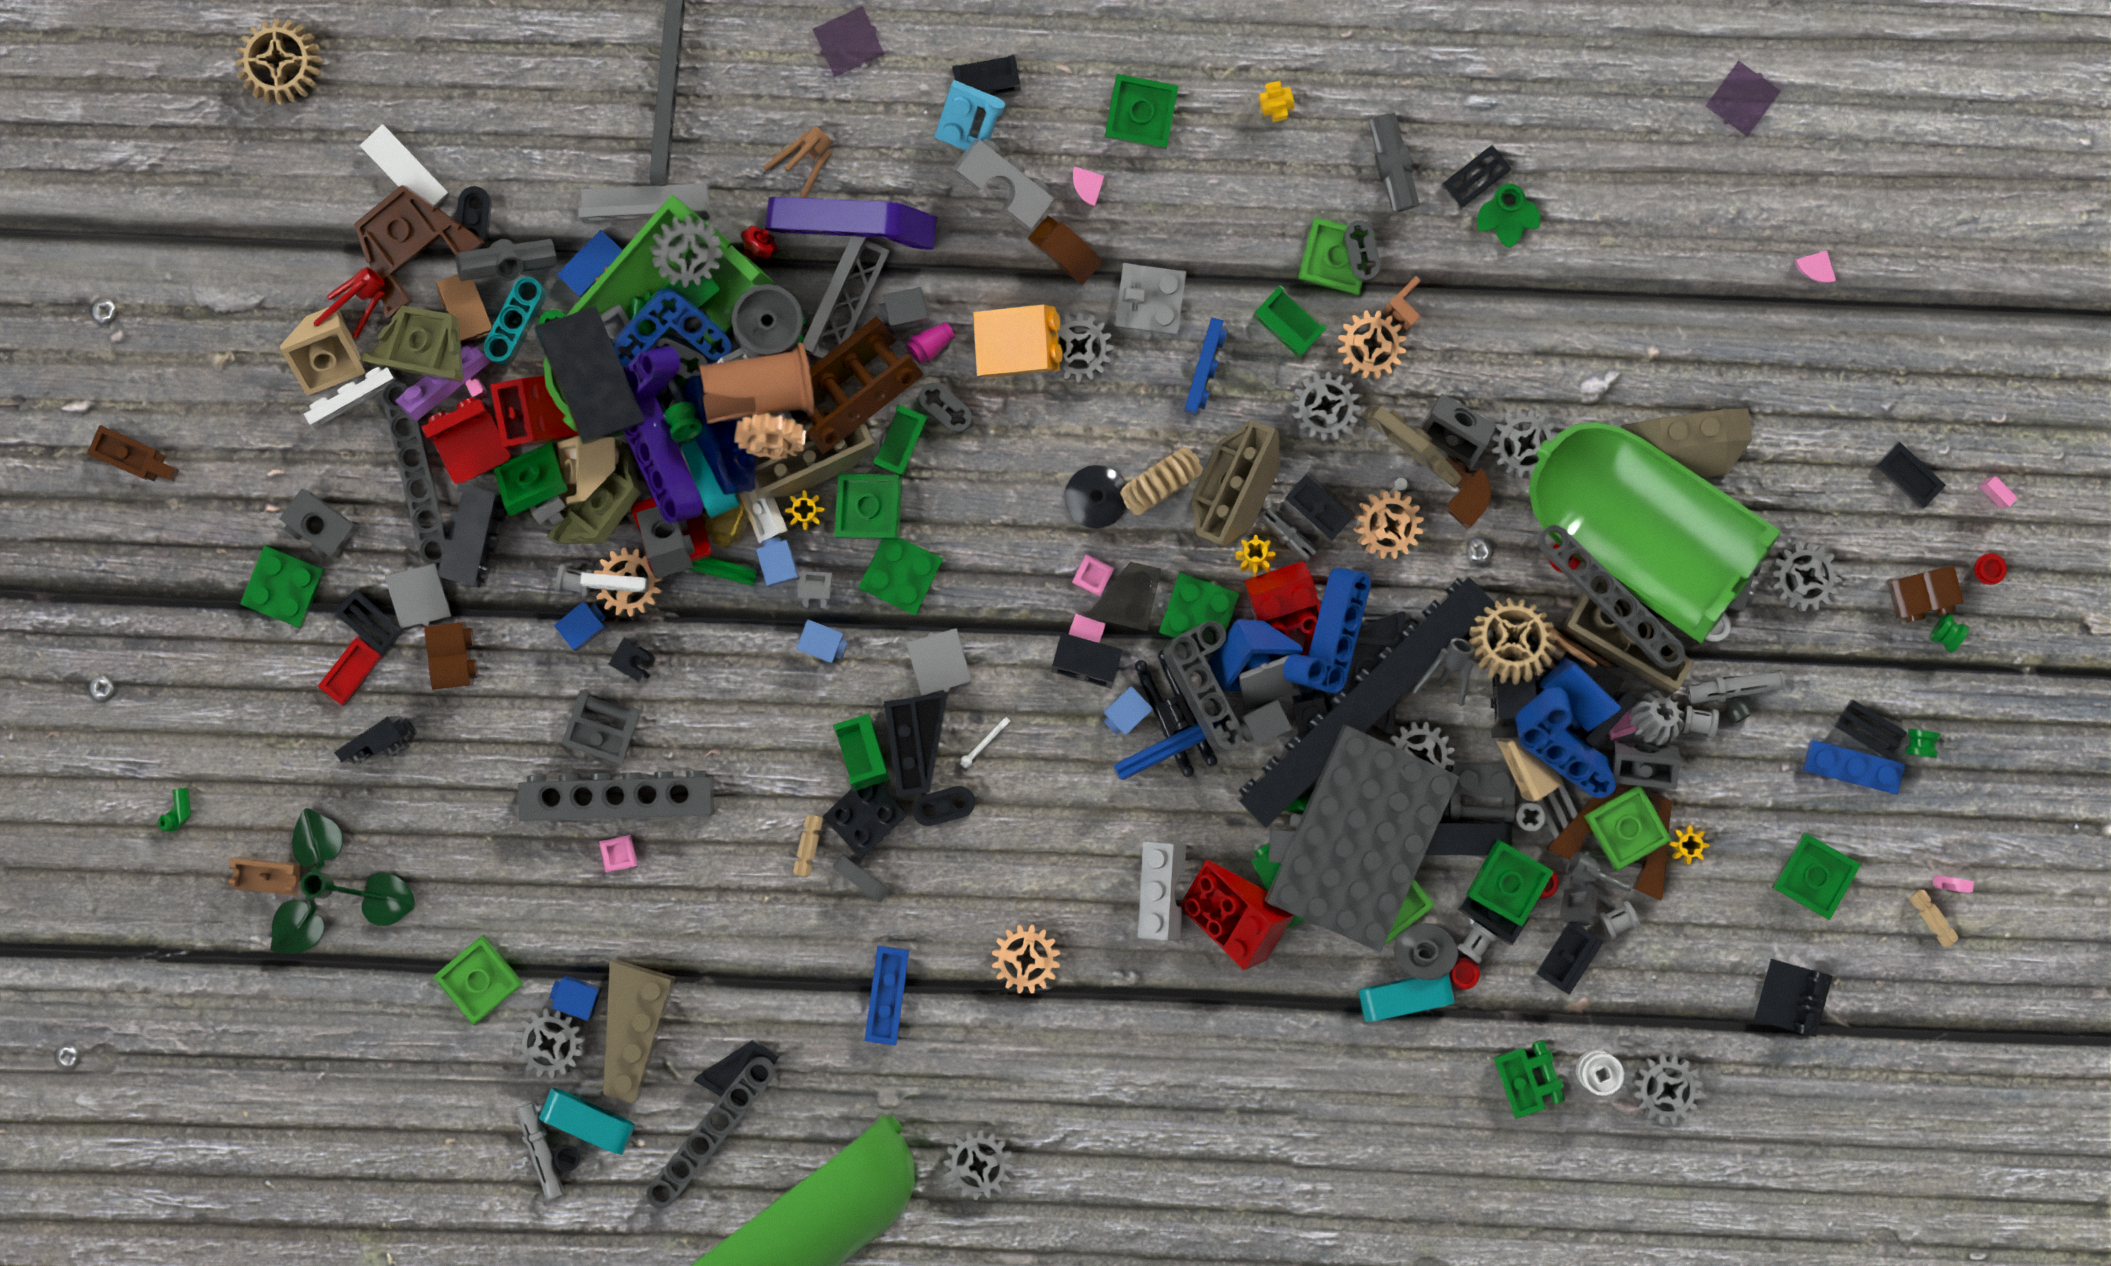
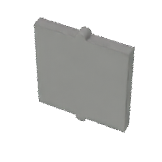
M437 563L415 568L410 565L407 570L385 575L400 629L421 623L426 626L430 621L452 615L441 577H438Z
M957 628L938 634L930 632L928 637L906 643L921 696L941 690L949 692L952 687L972 682Z
M1289 656L1267 664L1263 663L1257 668L1239 674L1242 703L1245 709L1263 702H1270L1276 697L1293 691V683L1285 679L1283 672L1285 661Z

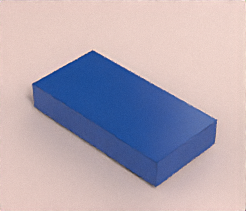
M600 230L557 276L582 298L596 282L595 278L600 277L604 273L605 267L608 268L623 250Z

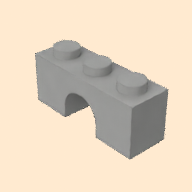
M986 138L983 142L980 139L973 140L951 171L975 190H982L986 183L995 176L1004 179L1009 186L1010 193L1007 202L1001 210L1025 229H1032L1054 199L1048 194L1050 188L1037 178H1034L1033 181L1023 174L1025 168L1012 158L1006 161L998 154L1000 148Z
M1143 842L1138 938L1167 941L1181 939L1183 907H1177L1175 887L1179 876L1185 874L1186 843Z

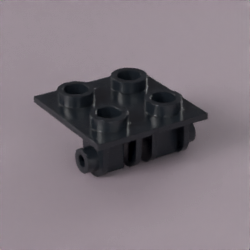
M876 784L857 791H853L851 788L823 817L857 856L863 859L880 841L884 840L883 838L887 834L889 835L904 820L907 812L892 799L880 784Z
M1771 958L1754 1020L1816 1037L1833 976Z

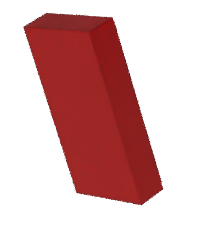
M356 636L317 687L341 706H345L382 659L383 655Z

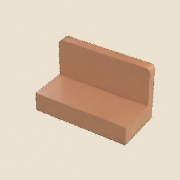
M1417 276L1383 309L1388 316L1391 315L1393 317L1392 320L1397 325L1400 324L1402 326L1401 329L1404 332L1421 317L1404 300L1421 281Z

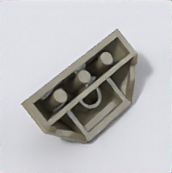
M823 406L817 409L823 418L835 410ZM805 415L794 419L796 424H801L803 426L802 430L806 432L813 427ZM865 422L824 454L806 433L803 452L798 451L797 456L788 454L786 459L772 460L767 456L758 457V455H753L751 462L748 463L745 470L758 499L792 496L852 469L875 444Z
M1748 408L1662 417L1621 425L1623 429L1643 438L1701 478L1727 475L1752 441Z
M1250 419L1244 423L1243 427L1233 431L1217 443L1191 498L1193 516L1196 523V535L1225 547L1253 527L1279 471V431L1277 429Z

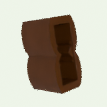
M1954 565L1887 581L1896 618L1905 617L1906 623L1925 619L1924 612L1936 610L1937 615L1957 611L1955 605L1964 603Z
M466 622L424 626L432 690L474 685L473 679L478 678V667L476 659L471 660L469 648L474 647L473 629L467 628Z

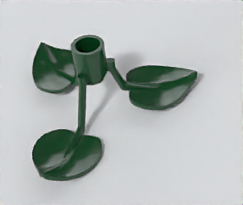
M305 808L294 828L292 851L295 859L301 866L312 867L318 864L316 868H312V872L304 875L301 880V890L306 895L310 908L304 901L290 900L283 903L277 909L272 922L270 950L276 953L294 954L314 947L321 940L325 931L323 918L314 914L317 910L315 898H327L333 891L365 897L361 905L362 913L370 923L378 926H389L397 923L414 910V895L401 878L385 872L371 875L367 880L366 891L335 886L333 879L328 874L321 873V870L325 867L324 860H333L340 854L344 841L343 833L338 824L333 820Z

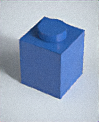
M583 601L554 624V627L570 647L578 651L607 628L603 622L607 617L596 603L590 606L588 602Z
M566 975L561 978L560 982L555 981L549 999L554 1001L551 1008L588 1021L593 1016L602 987Z

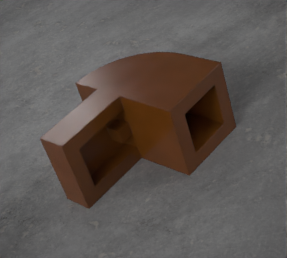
M1049 215L1027 238L1033 246L1049 256L1063 272L1081 285L1088 280L1103 262L1076 233L1062 222L1058 223Z
M1446 457L1445 460L1457 471L1462 480L1456 486L1460 490L1443 509L1462 526L1469 529L1489 505L1491 499L1490 482L1481 468L1476 470L1470 477L1467 474L1469 468L1456 457L1453 460Z

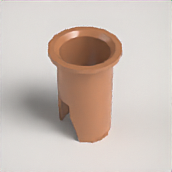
M802 342L797 343V348H794L792 352L699 365L704 393H708L703 396L708 423L753 417V414H773L799 409L807 412L808 416H814L811 378Z

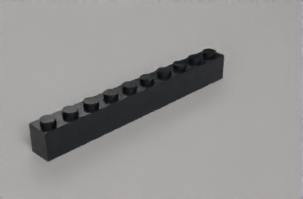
M1457 577L1444 590L1447 595L1439 603L1436 599L1433 600L1421 612L1425 617L1417 625L1413 622L1409 623L1399 633L1402 639L1394 647L1388 644L1377 654L1376 658L1379 661L1371 669L1366 666L1353 678L1356 684L1348 692L1343 688L1330 700L1333 706L1325 714L1319 711L1307 723L1310 729L1302 736L1298 733L1295 734L1284 745L1287 751L1279 759L1275 755L1270 758L1261 768L1264 773L1256 781L1250 778L1238 790L1241 794L1237 799L1239 803L1264 828H1267L1321 775L1343 724L1365 733L1426 673L1438 658L1441 650L1447 649L1452 639H1461L1471 627L1477 624L1475 621L1477 616L1484 617L1486 615L1484 612L1486 606L1490 609L1495 606L1493 600L1470 577H1465L1463 580Z

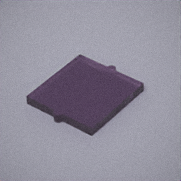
M863 6L813 28V32L822 49L820 55L826 58L834 77L885 55L876 36L877 29L874 26L872 27Z
M1738 60L1705 107L1721 117L1724 124L1727 125L1729 123L1744 135L1749 136L1778 96L1780 90L1762 78V73H1755Z

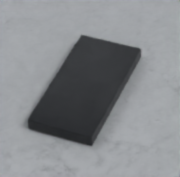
M596 306L535 327V332L583 445L644 425V417Z

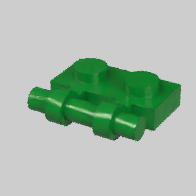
M1544 1040L1532 1043L1536 1054L1533 1057L1527 1058L1523 1047L1493 1057L1515 1119L1546 1109L1542 1096L1549 1093L1553 1104L1565 1101L1562 1088H1564L1562 1079L1560 1077L1557 1078L1552 1061H1554L1551 1050H1547ZM1540 1066L1545 1082L1537 1085L1532 1069Z

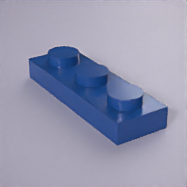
M1211 317L1184 412L1196 415L1198 408L1205 409L1210 392L1204 390L1207 377L1214 378L1218 365V360L1213 359L1216 347L1222 349L1227 330L1222 329L1223 320Z
M1810 740L1802 771L1898 795L1905 764Z
M877 946L864 1041L896 1046L910 949Z

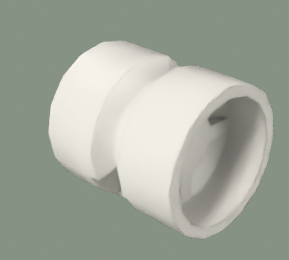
M1594 1049L1587 1051L1580 1056L1576 1063L1575 1072L1578 1081L1596 1095L1606 1096L1613 1094L1620 1088L1623 1082L1624 1071L1622 1065L1615 1057L1603 1050Z

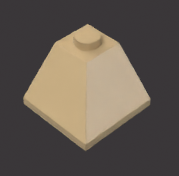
M328 308L306 316L280 345L283 356L306 396L366 373L364 365L360 361V355L350 329L339 309L319 326H315L314 321Z
M580 436L557 443V455L568 488L567 491L560 494L565 505L585 501L615 470V465L619 459L618 447L615 446L614 437H606L583 445ZM570 448L569 459L565 461L568 450Z
M1505 738L1496 740L1523 798L1538 801L1563 784L1560 776L1562 774L1525 749L1519 742Z

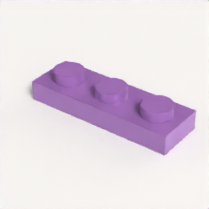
M469 341L461 347L462 383L425 376L395 400L400 408L415 422L490 363L486 355Z

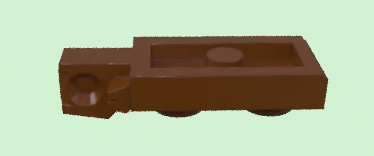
M99 425L87 452L92 457L155 482L158 475L175 481L179 469L163 463L166 455L160 453L159 450L102 425Z

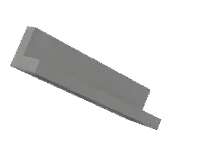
M708 183L581 189L582 208H578V217L584 223L650 220L671 195H674L690 207L699 217H709Z
M851 236L803 340L805 352L822 359L827 355L817 350L822 338L835 334L840 345L852 335L890 250L866 240V237ZM864 247L881 254L876 266L865 270L862 269L859 261ZM857 264L860 272L852 274ZM873 272L869 281L867 282L865 275ZM862 276L866 287L863 294L850 299L846 290L849 280ZM843 293H844V295H845V297H846V301H843V302L839 303V301H840V299H841V297H842V295H843ZM859 301L854 311L852 303ZM849 305L852 313L850 322L837 328L833 319L835 310ZM831 321L833 329L826 332ZM846 329V331H845V333H844V335H843V338H842V340H841L840 335H839L838 332L843 331V330Z

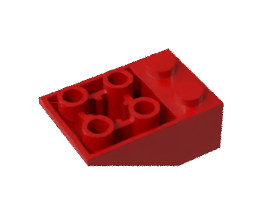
M545 375L490 384L503 448L513 450L579 436L578 432L574 431L563 421L566 415L556 406L546 388Z
M1301 561L1245 579L1244 584L1255 620L1266 622L1301 645L1303 651L1300 655L1308 656L1321 607L1312 575L1305 562Z
M1210 860L1205 861L1179 905L1243 970L1267 961L1294 917V914L1264 901L1268 891Z

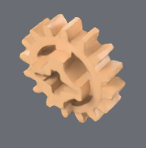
M1368 310L1363 312V319L1361 320L1356 315L1351 317L1353 326L1343 325L1342 329L1347 334L1337 337V341L1344 343V346L1337 350V354L1346 355L1341 364L1344 366L1350 363L1353 366L1350 374L1353 375L1360 370L1362 371V379L1365 380L1369 373H1373L1375 380H1378L1381 375L1380 371L1383 370L1387 375L1392 373L1390 364L1394 366L1401 364V361L1396 356L1406 353V349L1399 347V344L1406 341V336L1397 335L1402 326L1399 324L1393 327L1390 324L1393 319L1391 315L1383 320L1381 319V311H1377L1374 317H1370ZM1369 325L1368 332L1365 334L1353 335L1361 326ZM1382 328L1388 332L1392 342L1386 341L1381 333ZM1374 333V342L1376 345H1379V348H1376L1369 357L1368 346L1364 345V342H1367ZM1351 349H1356L1362 357L1361 362L1354 357ZM1378 356H1390L1384 363L1373 366L1375 358Z
M769 413L753 414V419L743 417L742 422H737L735 442L739 443L738 447L740 449L747 448L746 453L748 454L752 453L755 456L758 455V457L767 456L772 460L786 459L788 454L797 456L798 451L803 452L806 431L802 430L803 426L801 424L794 425L795 420L783 418L781 415L774 417Z
M1380 490V498L1373 494L1368 495L1371 503L1369 505L1360 503L1359 506L1364 510L1363 514L1354 515V518L1360 521V525L1353 529L1355 532L1362 534L1357 540L1358 543L1361 545L1368 544L1365 551L1373 554L1377 550V557L1382 559L1385 558L1387 552L1389 557L1397 559V551L1399 550L1407 555L1409 553L1407 545L1410 543L1417 546L1418 544L1414 539V535L1423 534V530L1417 528V523L1424 521V518L1415 515L1420 509L1419 505L1415 503L1410 504L1412 498L1406 494L1401 497V493L1397 490H1393L1390 496L1388 491ZM1385 504H1397L1401 508L1390 511ZM1386 517L1393 520L1390 522L1391 531L1385 529L1387 526ZM1384 538H1388V540L1391 541L1392 544L1383 545L1377 543L1376 541H1381Z
M625 547L622 548L621 556L611 551V561L600 560L601 565L604 567L603 571H594V574L628 577L631 573V577L642 578L639 573L640 565L646 570L649 578V591L640 600L629 603L632 596L639 593L616 590L615 599L609 590L601 589L602 592L596 596L597 600L607 599L604 607L606 610L616 606V615L621 616L624 609H627L628 615L634 617L636 608L642 613H646L645 604L647 602L652 605L657 603L652 597L653 594H662V590L656 587V583L663 581V577L656 579L654 573L649 568L647 557L640 558L641 550L635 549L633 554L630 555ZM628 561L622 570L616 573L611 571L617 564Z
M1018 924L1017 933L1014 934L1010 929H1007L1005 932L1008 938L1006 940L1002 938L996 940L1001 949L992 950V954L999 957L998 961L992 963V968L1001 969L996 976L997 979L1006 977L1008 980L1005 987L1009 989L1013 984H1016L1018 993L1022 992L1024 986H1028L1031 993H1034L1036 984H1039L1043 989L1046 988L1044 979L1048 977L1054 980L1056 977L1051 968L1060 967V963L1053 960V957L1060 954V950L1051 949L1056 940L1054 938L1046 940L1044 938L1046 935L1045 929H1042L1039 934L1035 933L1034 924L1030 925L1028 931H1024L1022 925ZM1024 937L1023 945L1017 949H1007L1013 941ZM1035 940L1044 946L1047 956L1040 955L1034 947ZM1027 944H1030V956L1035 958V962H1029L1025 973H1022V961L1017 959V955H1023ZM1005 961L1014 964L1018 970L1017 977L1008 971ZM1036 968H1044V971L1039 976L1028 980V975Z

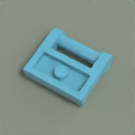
M954 80L950 86L934 138L967 150L973 140L980 139L982 142L985 138L990 140L997 118L1003 113L1004 101ZM982 107L985 109L986 114L976 139L969 135L978 108Z

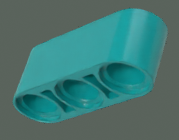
M522 277L517 280L485 340L484 353L496 364L508 365L513 362L545 302L546 290L534 278ZM529 285L536 286L537 294L535 298L530 301L524 300L522 293L525 287ZM515 313L521 314L523 321L520 327L510 329L508 326L509 317ZM498 342H506L508 345L507 353L502 357H495L493 353L494 346Z
M707 433L682 444V451L709 517L714 518L740 506L712 434Z
M1449 973L1435 980H1422L1411 977L1358 990L1365 1022L1392 1018L1455 1003Z
M551 1088L538 1116L540 1120L618 1155H623L636 1126L632 1121L558 1088Z

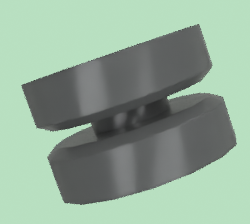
M764 284L753 286L740 296L734 305L732 325L735 339L741 348L753 357H760L792 351L800 340L803 318L800 305L793 294L780 286ZM764 316H771V321L773 322L771 326L766 327L761 323V321H764Z

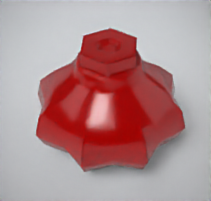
M751 225L748 229L742 231L741 239L745 249L744 256H747L751 261H755L757 258L768 259L778 251L775 237L771 236L764 228H757Z

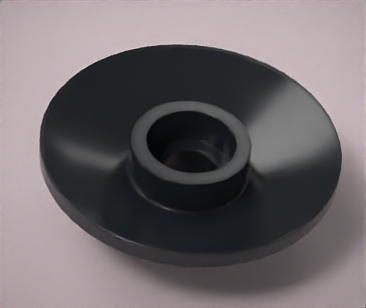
M1092 465L1082 468L1071 477L1066 486V508L1071 517L1082 526L1093 529L1108 527L1119 520L1126 509V505L1123 502L1124 499L1120 494L1122 488L1126 485L1120 475L1108 467ZM1095 490L1100 491L1103 495L1102 500L1093 502L1090 498L1091 492Z

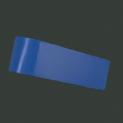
M1345 568L1333 569L1327 581L1308 656L1292 654L1286 659L1283 672L1287 681L1329 693H1339L1344 688L1371 583L1368 574Z
M1555 687L1546 689L1516 715L1520 744L1525 749L1595 798L1607 797L1615 791L1616 784L1609 759L1567 729L1572 721V714L1567 693L1563 689Z

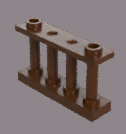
M877 316L809 368L814 405L829 394L839 407L825 418L821 416L815 407L814 416H808L807 412H804L802 409L790 411L795 419L803 414L807 417L813 427L806 433L823 454L924 376L908 353L899 359L889 346L896 341ZM880 355L889 368L874 379L864 366ZM852 375H855L864 387L848 398L839 386Z

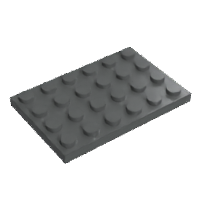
M1343 724L1264 901L1381 952L1460 776Z

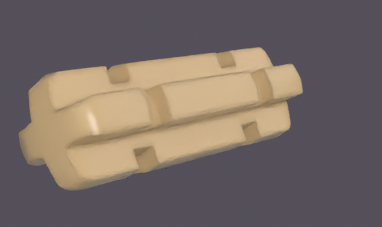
M809 814L805 818L804 827L806 829L802 831L797 852L799 859L795 861L793 869L795 875L809 877L813 864L810 863L815 857L820 836L818 835V830H821L823 818L820 816Z
M1918 890L1909 897L1915 909L1920 910V916L1931 931L1937 934L1936 938L1942 946L1949 947L1959 939L1953 928L1948 927V921L1935 903L1930 902L1931 898L1925 890Z

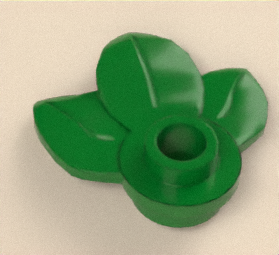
M1505 184L1499 187L1494 194L1493 200L1484 203L1477 216L1478 231L1495 229V234L1499 241L1508 248H1511L1518 242L1524 228L1538 229L1540 227L1538 208L1525 199L1523 190L1515 184ZM1505 195L1513 196L1515 200L1513 205L1508 206L1504 203L1503 198Z

